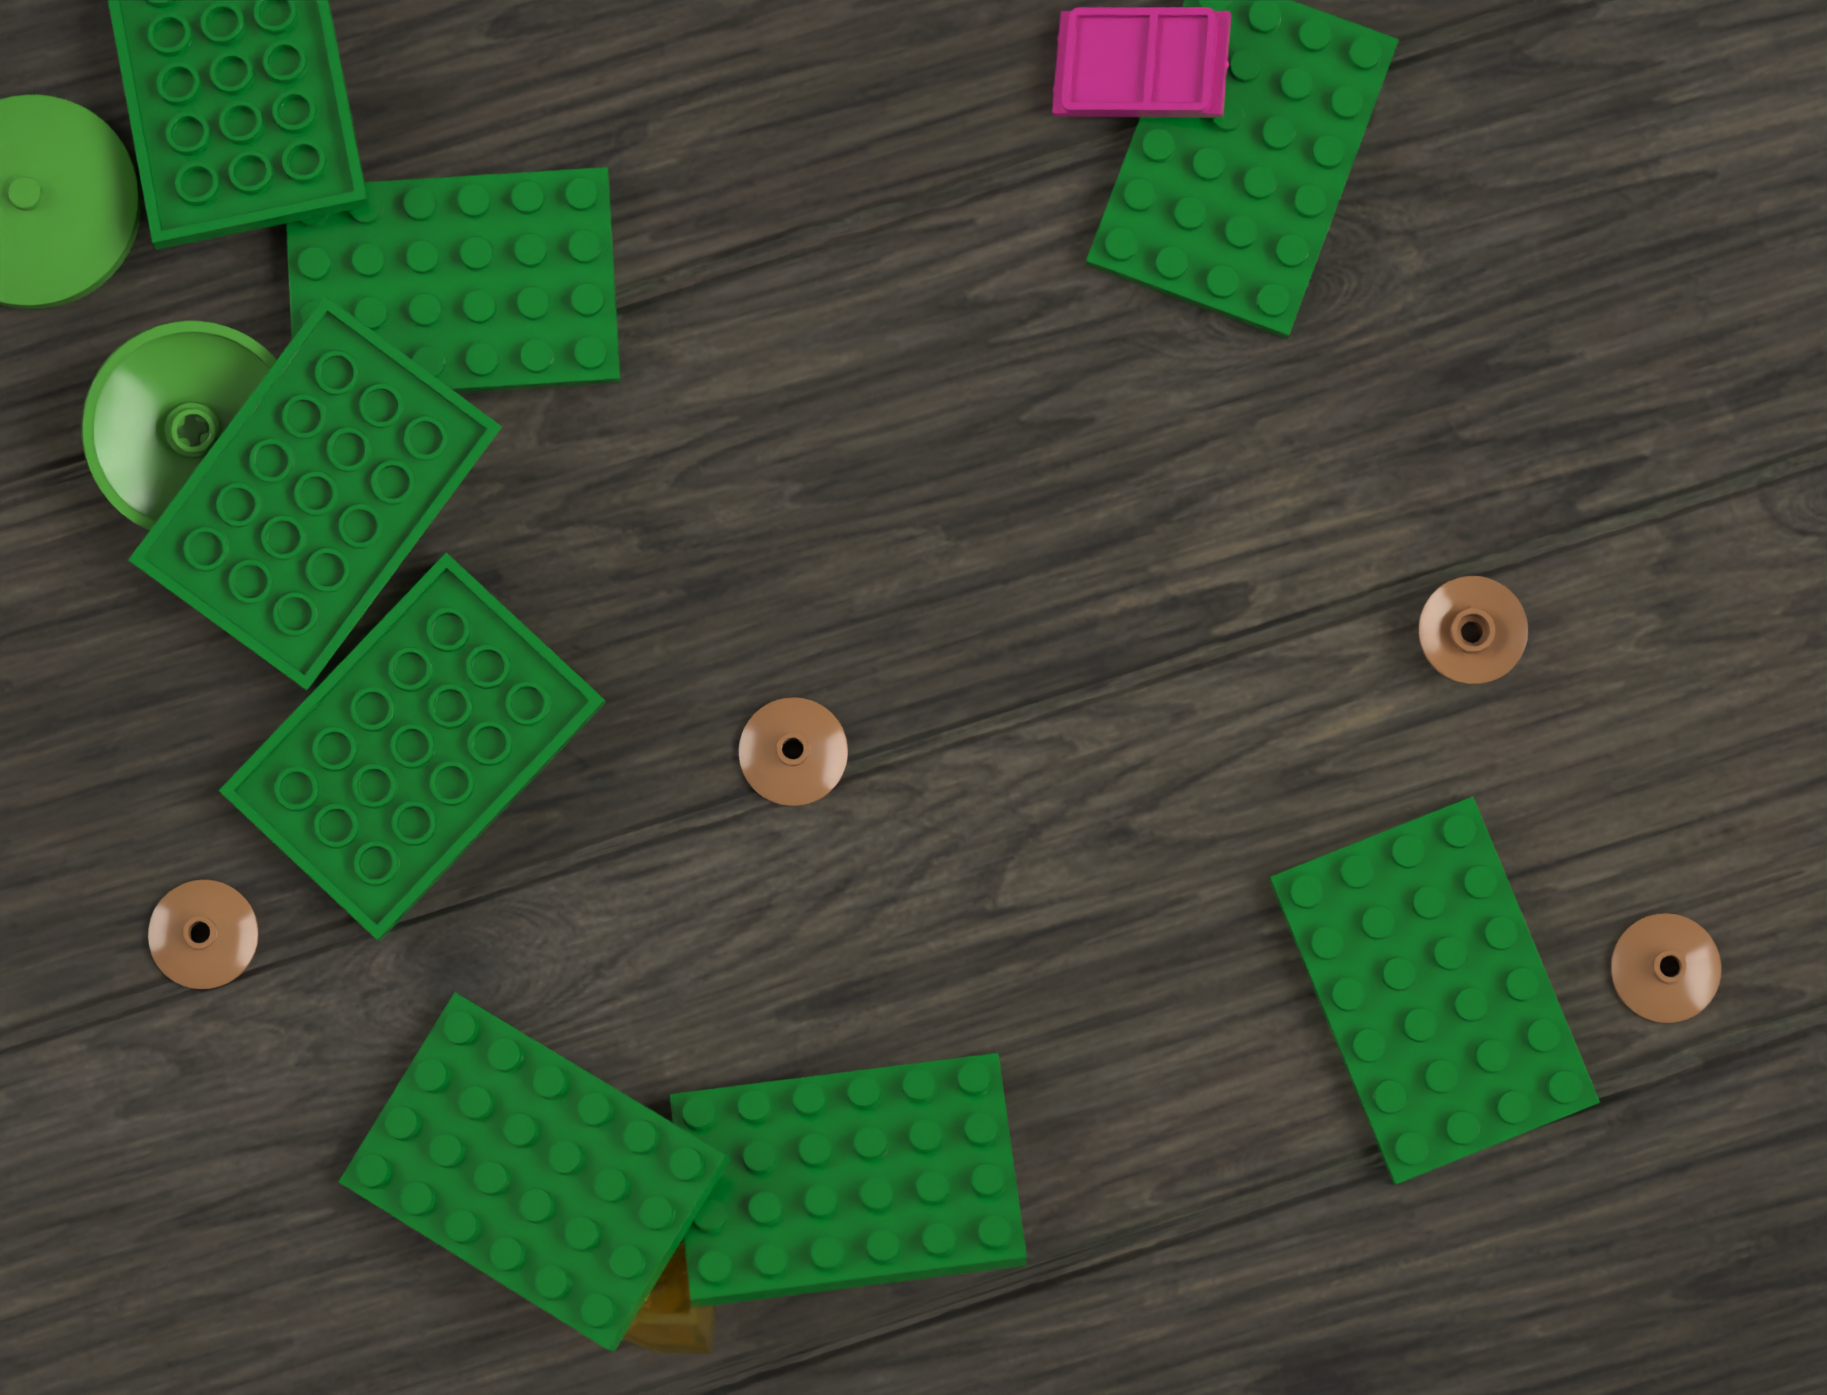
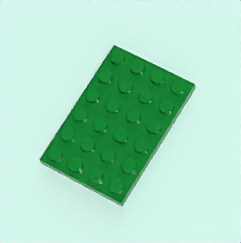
M108 0L151 239L156 250L369 206L329 0Z
M1185 0L1182 7H1208L1214 11H1230L1231 13L1228 50L1229 66L1226 74L1223 117H1140L1085 266L1288 339L1399 39L1292 0Z
M608 167L365 182L369 206L286 223L292 339L324 296H327L456 393L621 383Z
M324 296L128 561L301 687L308 690L502 426L327 296Z
M445 553L223 785L219 792L380 942L604 706L606 701L450 555Z
M1473 796L1269 878L1393 1185L1600 1103Z
M454 992L340 1178L339 1183L605 1349L615 1352L731 1158Z
M999 1053L670 1094L673 1124L731 1158L684 1236L692 1308L1027 1266Z

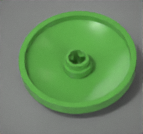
M20 95L0 99V305L21 310H41L63 306L83 298L103 285L116 272L128 255L135 241L141 217L142 197L138 174L131 156L116 133L102 119L88 109L69 100L46 95Z
M194 320L169 322L154 326L140 332L119 346L107 358L94 377L85 399L81 422L83 451L93 479L108 501L132 522L150 531L277 359L261 344L240 331L213 322Z

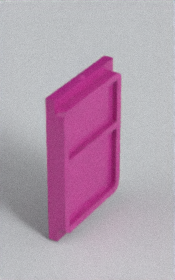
M1079 7L1072 11H1061L1060 29L1057 37L1058 51L1055 85L1053 86L1052 114L1054 117H1223L1226 74L1229 66L1230 11H1214L1208 7Z

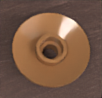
M1464 576L1448 581L1436 589L1429 597L1420 614L1418 636L1426 659L1437 672L1458 683L1479 685L1503 677L1518 663L1527 644L1528 623L1521 603L1503 584L1486 577ZM1465 624L1477 626L1480 630V639L1474 643L1465 641L1461 635L1462 626Z
M783 698L763 706L746 724L739 744L740 765L747 782L763 798L783 806H804L825 797L839 783L848 759L846 736L837 718L824 706L804 698ZM789 740H797L804 747L802 755L797 759H789L782 752L784 744Z
M213 880L186 882L167 893L156 906L148 929L149 947L157 966L174 982L192 989H214L235 980L251 963L256 953L259 939L257 919L246 898L229 885ZM198 923H206L210 928V936L203 943H195L191 938V930Z
M1655 914L1638 920L1621 935L1612 953L1611 977L1618 996L1632 1012L1652 1022L1676 1023L1697 1015L1711 1002L1720 983L1721 960L1713 939L1699 924L1681 915ZM1664 957H1672L1677 961L1679 970L1674 977H1667L1661 972L1660 962Z

